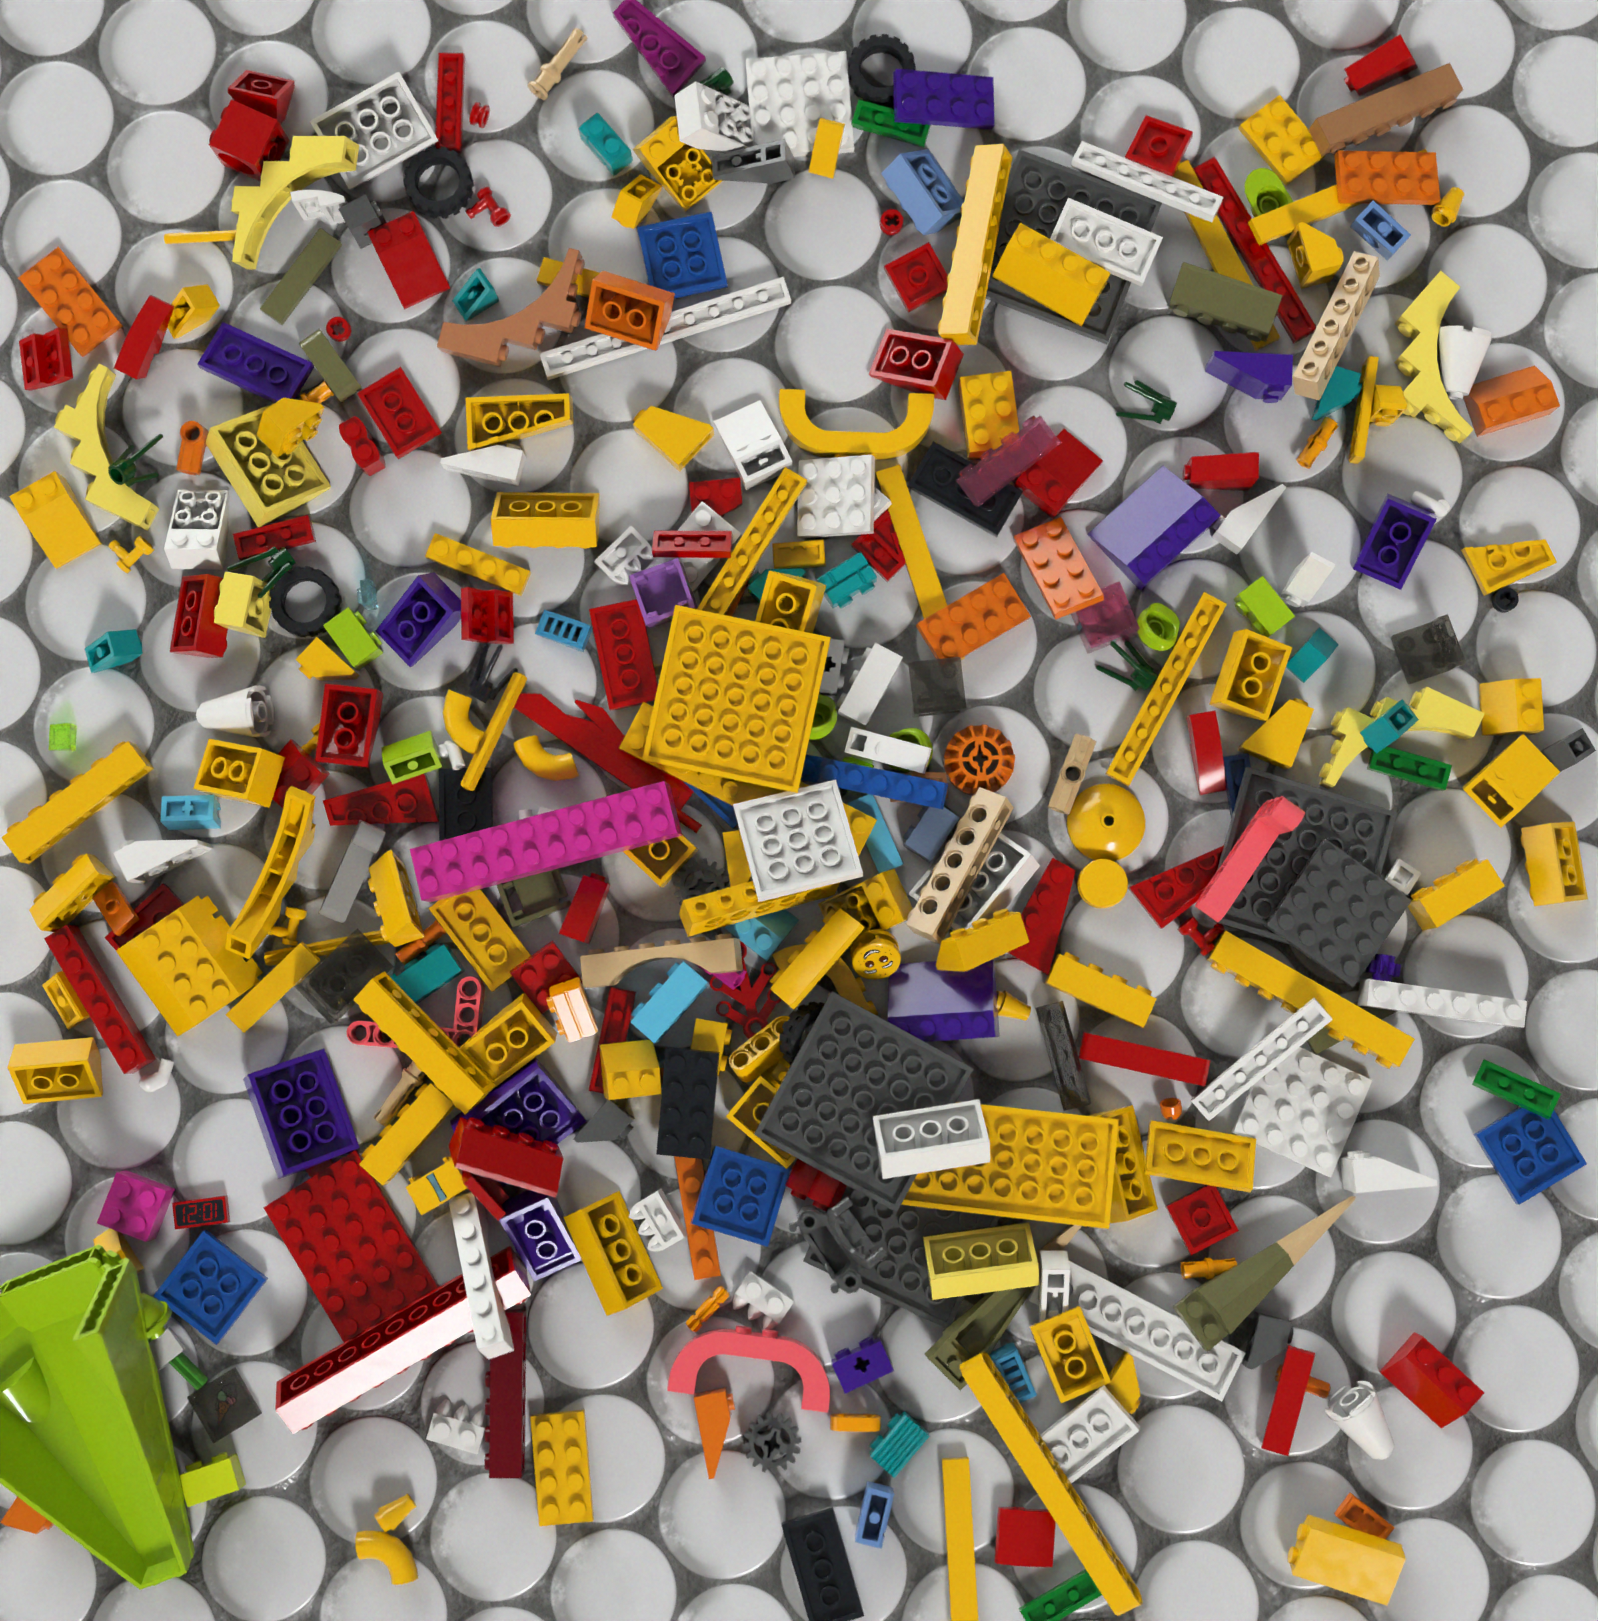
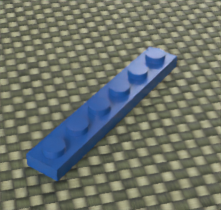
M807 754L801 780L818 784L836 780L838 788L938 809L944 808L949 784Z

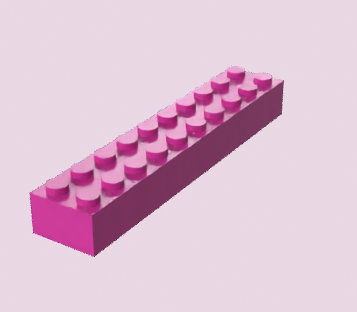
M662 781L410 849L421 900L433 902L682 836L670 784Z

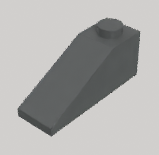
M785 139L712 156L714 180L772 184L795 178L794 156Z

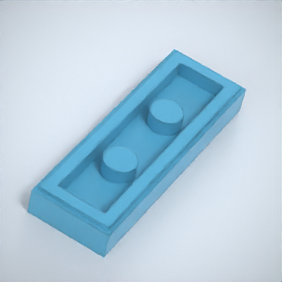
M867 794L849 802V806L877 819L865 844L878 874L902 866L903 862L874 796Z

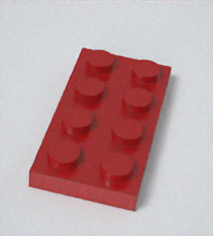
M637 599L589 609L609 710L613 711L642 705L643 702H655L658 683L646 625Z

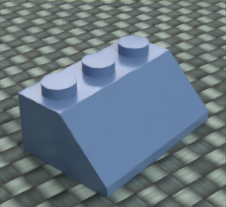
M929 149L900 153L881 173L886 180L888 188L895 193L901 207L910 215L916 229L923 236L937 233L961 218V205L964 200Z

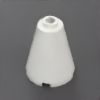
M1444 326L1440 328L1438 338L1441 381L1449 399L1462 400L1463 396L1469 395L1491 342L1492 333L1490 331L1476 327L1468 330L1463 329L1464 326Z
M256 685L201 703L196 711V718L202 727L206 729L263 738L270 734L271 731H267L268 725H273L274 722L272 699L270 695H265L263 690H267L264 686Z
M1358 1381L1359 1386L1351 1388L1349 1384L1342 1387L1328 1400L1327 1405L1329 1409H1325L1326 1414L1372 1459L1383 1460L1388 1458L1394 1449V1442L1375 1388L1367 1381Z

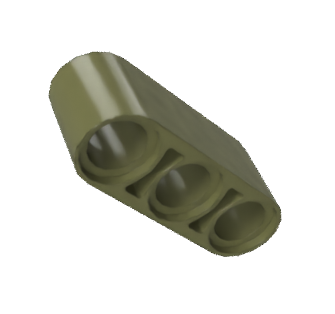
M320 329L298 343L341 403L362 389Z

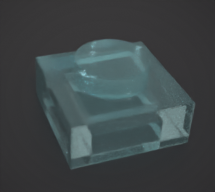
M371 579L360 580L361 588H357L359 604H362L368 611L378 610L375 583Z

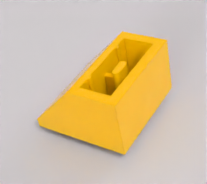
M283 397L263 411L257 436L277 458L284 453L290 454L298 447V443L304 439L309 441L316 436L325 407L320 403Z

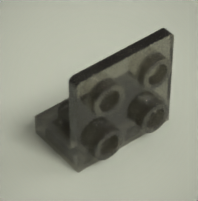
M1448 614L1438 617L1430 623L1391 636L1408 684L1457 669L1466 664Z
M960 657L916 661L908 664L913 718L965 712L966 700Z

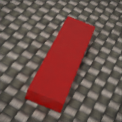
M439 53L436 137L438 142L435 143L436 149L447 147L451 152L454 150L462 154L464 53Z
M610 987L589 1091L604 1094L599 1045L627 1042L632 1017L631 1013L633 1012L637 992Z
M1288 1345L1263 1437L1262 1449L1285 1456L1289 1455L1315 1358L1314 1352Z

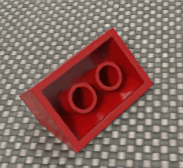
M210 574L182 577L170 646L171 653L206 658L223 657L227 649L226 637L228 629L214 623V609L219 601V587L223 579L222 577Z
M1415 1332L1379 1371L1440 1428L1465 1415L1484 1394L1474 1382L1428 1340Z

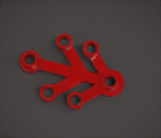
M740 941L743 969L747 971L744 961L747 955V947ZM766 962L761 966V973L752 988L747 972L740 984L741 991L737 988L733 990L724 983L722 987L715 988L713 980L716 977L713 976L710 979V987L714 991H721L745 1005L747 1016L732 1009L731 1004L727 1001L719 1002L716 1006V1012L722 1017L727 1016L742 1025L744 1035L748 1039L757 1034L752 1032L751 1025L759 1023L761 1030L766 1027L769 1015L775 1005L782 1000L781 998L777 1001L771 1000L770 993L772 990H769L767 993L768 1000L760 1012H757L755 1002L769 979L777 971L776 966L771 962ZM771 965L774 971L771 975L764 974L765 966ZM721 1004L729 1006L728 1013H720L719 1007Z

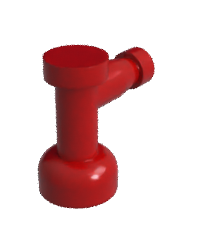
M489 187L482 188L477 193L479 201L465 211L470 219H473L476 214L488 207L492 213L490 221L495 227L505 224L511 217L506 208L498 206L492 197V191Z
M1192 916L1180 925L1177 930L1182 935H1189L1201 949L1200 953L1202 956H1205L1215 948L1212 941L1224 932L1225 928L1222 924L1217 923L1214 925V928L1202 935L1197 929L1198 921Z

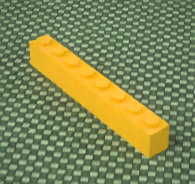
M1004 144L976 145L974 155L970 159L971 170L965 185V201L961 205V222L956 231L957 242L952 252L953 263L951 273L947 277L948 288L946 296L943 298L942 319L938 323L939 335L942 338L953 340L956 345H977L1012 163V155Z
M1224 931L1220 935L1215 948L1207 958V961L1212 963L1211 968L1222 974H1225V972L1235 976L1234 981L1244 987L1253 986L1258 989L1257 994L1269 1001H1272V999L1282 1003L1281 1008L1291 1014L1296 1013L1311 999L1315 998L1333 1019L1324 1026V1028L1329 1030V1036L1340 1042L1345 1039L1353 1044L1351 1047L1353 1050L1362 1055L1367 1053L1376 1057L1375 1062L1387 1069H1390L1391 1066L1393 1068L1400 1067L1415 1038L1228 931Z

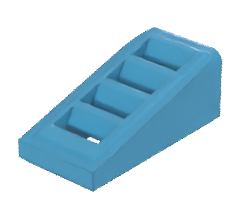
M544 610L535 634L584 652L593 628L586 623ZM551 618L554 620L548 633L544 629L548 619ZM558 622H562L563 624L558 636L554 635ZM570 625L572 628L568 638H563L567 626ZM578 628L581 630V632L579 634L577 642H575L572 640Z
M1011 1342L993 1350L989 1356L1010 1389L1014 1390L1025 1384L1027 1388L1014 1394L1019 1403L1037 1396L1015 1345ZM1016 1364L1018 1366L1017 1368L1012 1369L1006 1373L1003 1372V1370H1006ZM1022 1375V1378L1008 1383L1009 1380Z

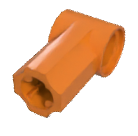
M188 421L180 429L182 442L176 468L179 472L195 476L201 474L205 448L207 446L205 442L209 433L198 422ZM200 430L199 437L191 440L192 433Z

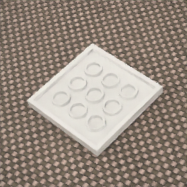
M846 51L745 59L749 109L751 111L750 123L754 134L752 146L785 139L794 157L812 156L820 118L845 124L839 153L854 152Z
M836 780L799 788L798 793L786 791L733 804L758 902L863 877V871Z
M1299 1047L1250 1087L1231 1133L1256 1138L1257 1145L1331 1178L1372 1080Z

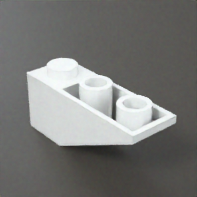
M851 727L844 752L925 774L932 748Z

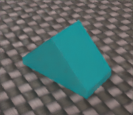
M479 268L471 275L452 302L464 320L469 321L499 302L494 288Z
M1319 627L1287 662L1286 668L1304 683L1331 656L1339 644Z

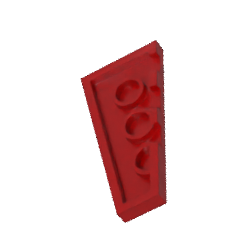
M426 773L395 784L389 781L323 800L330 826L357 825L360 820L369 824L439 822V816Z
M1224 845L1130 886L1128 889L1157 926L1162 929L1198 901L1217 872Z
M1054 858L1050 860L1021 913L1029 942L1007 952L1046 975H1049L1076 871Z

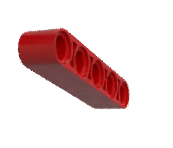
M1083 1032L1078 1056L1079 1059L1204 1087L1206 1086L1211 1061Z

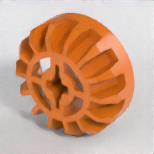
M988 725L967 726L965 729L957 732L946 747L944 753L945 773L952 785L965 794L973 796L979 787L995 793L1007 783L1013 773L1015 754L1013 753L1010 740H1007L1000 730L988 727ZM984 741L992 744L997 750L998 755L992 756L991 752L984 747ZM974 742L973 750L969 756L962 757L964 749ZM978 751L979 754H981V758H986V761L983 762L981 769L980 766H978V762L973 761V759L976 758ZM992 760H999L996 769L986 776V770ZM963 762H967L968 767L975 772V775H972L965 769Z

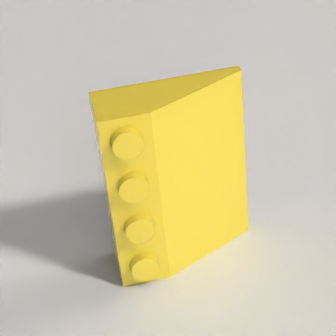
M271 405L211 427L205 442L257 527H262L283 518L331 488V485L303 441L298 443V447L292 453H284L277 458L257 436L263 411Z

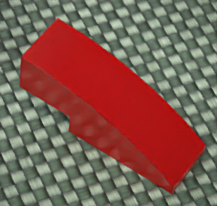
M153 295L148 297L126 336L114 369L136 380L146 378L154 354H159L174 309L173 305Z
M1216 710L1191 714L1186 717L1191 740L1189 745L1199 795L1226 791L1224 760Z

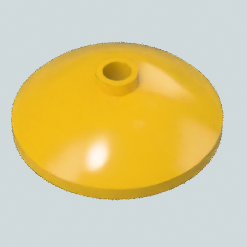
M1098 784L1085 789L1075 798L1070 814L1067 815L1066 825L1072 844L1084 856L1092 860L1109 859L1117 861L1131 854L1140 844L1145 832V815L1140 802L1125 788L1114 784ZM1106 816L1112 818L1113 824L1111 826H1107L1104 823Z

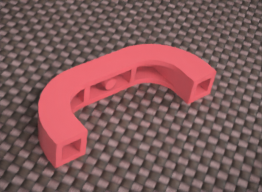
M736 1326L735 1330L714 1329L703 1332L691 1339L681 1349L674 1361L669 1376L667 1391L694 1395L698 1370L712 1356L726 1354L784 1362L796 1369L801 1376L803 1382L801 1409L827 1413L829 1409V1379L820 1358L804 1343L790 1337L779 1336L778 1331L763 1329L762 1333L751 1332V1327Z

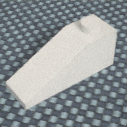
M495 445L441 458L440 464L444 470L519 487L526 456L517 445Z
M1282 484L1231 510L1226 517L1221 515L1213 525L1216 531L1212 538L1237 555L1286 489V486Z
M1311 552L1294 568L1280 596L1286 598L1285 601L1291 606H1306L1336 564Z
M1040 1251L1039 1322L1068 1311L1070 1265L1067 1251Z

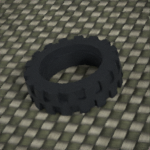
M882 34V36L871 35L867 40L864 38L859 42L858 47L855 46L853 48L851 57L848 60L849 85L851 89H854V94L858 98H863V101L880 106L881 104H886V106L893 105L894 86L878 88L865 82L860 71L863 61L872 54L885 53L895 57L901 64L902 69L915 70L914 56L912 52H909L908 45L906 43L902 44L900 39L895 36L893 38L888 37V34Z
M429 147V150L425 152L422 150L416 158L412 157L410 159V165L404 171L405 178H403V183L408 198L423 215L428 214L431 218L437 219V216H441L444 219L449 218L448 215L460 213L459 210L468 205V199L472 198L473 195L472 187H474V181L467 162L463 157L459 156V153L454 150L451 152L447 147H441V149ZM440 164L455 169L460 181L457 190L452 196L440 201L428 200L422 196L418 183L425 170Z
M300 566L294 567L292 571H287L275 583L274 589L270 590L269 596L271 601H269V607L272 610L273 618L286 631L299 637L318 636V633L327 632L323 625L341 612L340 603H342V598L337 585L324 572L310 566H305V568ZM310 581L317 583L326 594L324 611L311 622L301 623L294 621L285 610L287 593L300 582Z
M808 1002V1005H800L796 1012L790 1013L789 1020L784 1022L782 1026L784 1030L783 1033H780L779 1037L782 1045L779 1046L780 1051L784 1054L783 1058L790 1065L800 1049L799 1044L806 1027L816 1020L824 1003Z

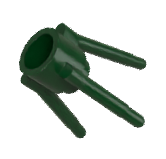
M720 67L716 72H713L699 83L728 96L732 93L729 87L734 81L725 68Z
M1135 380V385L1128 382L1124 383L1126 388L1153 401L1151 412L1155 414L1148 415L1118 411L1116 416L1149 420L1161 424L1163 419L1170 421L1177 405L1176 401L1160 394L1139 380Z
M158 434L130 458L126 459L135 448L134 445H130L115 463L108 467L110 478L116 484L123 485L125 483L127 487H130L135 483L158 477L159 474L157 472L134 477L137 471L134 461L160 441L163 435Z
M273 546L266 552L228 566L227 570L232 571L270 556L271 559L268 563L273 570L262 579V581L267 583L258 593V597L262 598L287 571L293 568L292 566L296 562L284 547L278 550Z
M1111 641L1110 645L1135 669L1130 675L1133 680L1100 665H1097L1096 669L1129 685L1135 691L1139 687L1145 691L1158 676L1153 672L1154 669L1146 663L1129 641H1125L1124 644L1140 664L1132 659L1114 641Z

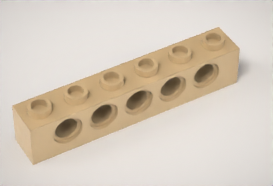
M1353 252L1292 376L1296 395L1320 400L1380 277L1378 257Z
M981 787L971 797L969 807L964 817L959 819L956 827L957 830L952 839L946 843L944 854L940 861L935 864L928 884L922 888L915 908L908 914L906 925L915 934L941 945V941L944 940L1014 808L1006 797ZM986 816L983 821L978 822L981 817ZM974 838V841L971 844L966 845L970 839ZM962 861L960 866L954 868L956 863ZM950 884L946 890L942 891L945 885ZM934 907H937L934 913L929 914Z

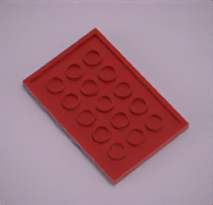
M354 1150L263 1207L344 1343L439 1286L375 1178L359 1165L363 1159L358 1150Z

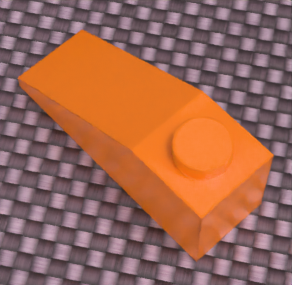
M727 1387L698 1392L694 1395L709 1479L715 1477L731 1419V1410H735L733 1393L728 1394Z

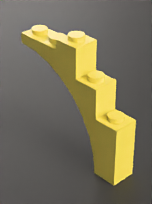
M293 136L289 161H264L260 176V186H235L231 211L239 215L236 225L237 231L232 262L248 270H256L260 250L267 232L277 215L291 200L290 192L303 190L310 184L339 172L356 171L359 145L346 136Z
M1440 271L1394 323L1402 335L1414 340L1394 363L1402 374L1413 378V381L1403 391L1407 403V409L1403 413L1414 418L1421 411L1424 413L1427 421L1434 425L1437 424L1444 430V434L1450 440L1457 441L1460 444L1474 429L1460 416L1448 398L1440 378L1437 362V338L1441 320L1449 302L1460 286Z
M98 364L97 368L89 375V383L85 391L79 394L76 408L65 405L64 409L56 416L54 428L80 442L71 453L70 464L95 478L94 482H91L87 487L85 500L112 515L148 531L159 508L138 495L131 487H127L125 483L123 485L116 484L109 476L108 467L114 461L109 452L105 434V410L108 395L116 375L109 368Z
M1425 687L1419 692L1416 691L1410 700L1409 705L1412 708H1409L1419 720L1407 731H1434L1468 740L1475 736L1485 713L1429 687ZM1389 697L1380 700V702L1376 701L1370 712L1373 718L1350 707H1346L1341 712H1336L1331 722V725L1334 726L1331 734L1339 737L1340 740L1336 739L1330 749V753L1333 754L1329 763L1325 762L1319 773V777L1322 778L1320 786L1330 789L1336 785L1345 768L1361 751L1368 747L1360 732L1398 701Z

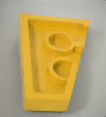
M1546 539L1514 542L1513 544L1504 545L1494 544L1475 548L1465 547L1461 550L1483 596L1557 563Z

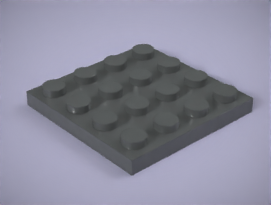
M1323 839L1264 926L1349 987H1354L1412 900L1330 841Z

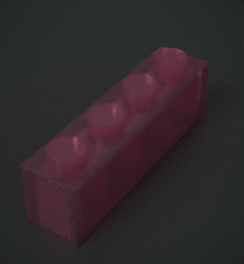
M1041 415L1037 418L1032 416L1022 424V430L1016 434L1014 432L1009 433L1001 440L1002 445L996 450H993V448L987 450L980 456L982 461L974 467L972 464L968 465L959 473L961 477L956 481L974 506L979 507L1062 443Z

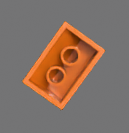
M602 271L592 279L584 328L656 351L671 317L675 293Z
M1535 365L1475 383L1469 395L1463 396L1477 437L1550 415L1560 407L1552 381Z

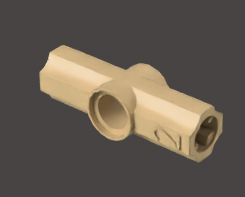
M1074 735L1063 767L1059 772L1048 808L1062 814H1070L1097 741L1084 735ZM1067 768L1077 770L1079 776L1076 781H1071L1066 777Z

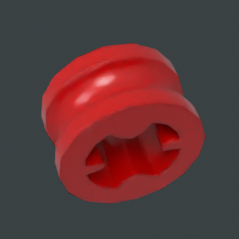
M475 102L470 114V124H479L480 128H484L489 118L490 107L488 105L482 107L479 102Z
M895 209L883 212L880 220V228L883 233L895 235L900 232L903 225L902 214ZM887 218H888L889 220H892L893 218L897 219V220H896V225H897V226H895V225H893V224H891L890 226H888V225H887Z
M342 317L331 318L326 326L328 335L337 342L347 340L352 332L350 324ZM339 324H342V327L345 329L342 334L338 332L339 335H335L334 326L337 325L339 327Z

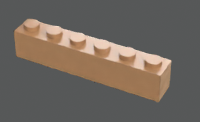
M1448 63L1315 119L1308 130L1321 156L1329 153L1335 155L1338 150H1344L1350 144L1354 143L1355 146L1362 144L1369 136L1374 134L1381 136L1387 133L1393 126H1405L1419 115L1421 118H1424L1433 113L1436 108L1441 106L1443 109L1450 107L1457 101L1456 98L1462 92L1463 87L1451 64Z

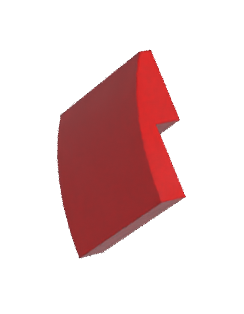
M58 327L44 335L33 333L19 340L25 390L46 388L73 378L68 331L66 328Z
M461 588V640L493 644H514L513 593L497 589Z
M462 1170L463 1184L497 1221L506 1214L502 1204L510 1198L505 1188L495 1179Z
M998 1507L995 1548L996 1564L1024 1567H1053L1056 1522L1048 1509Z

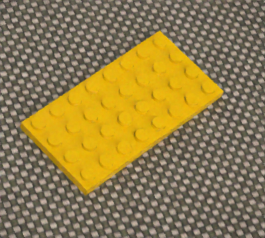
M980 1104L990 1141V1162L918 1173L901 1204L1109 1229L1119 1119Z

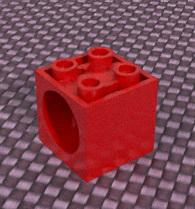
M231 100L228 107H225L221 113V121L217 129H214L210 135L209 146L222 165L261 182L260 176L263 162L280 161L290 140L277 119Z

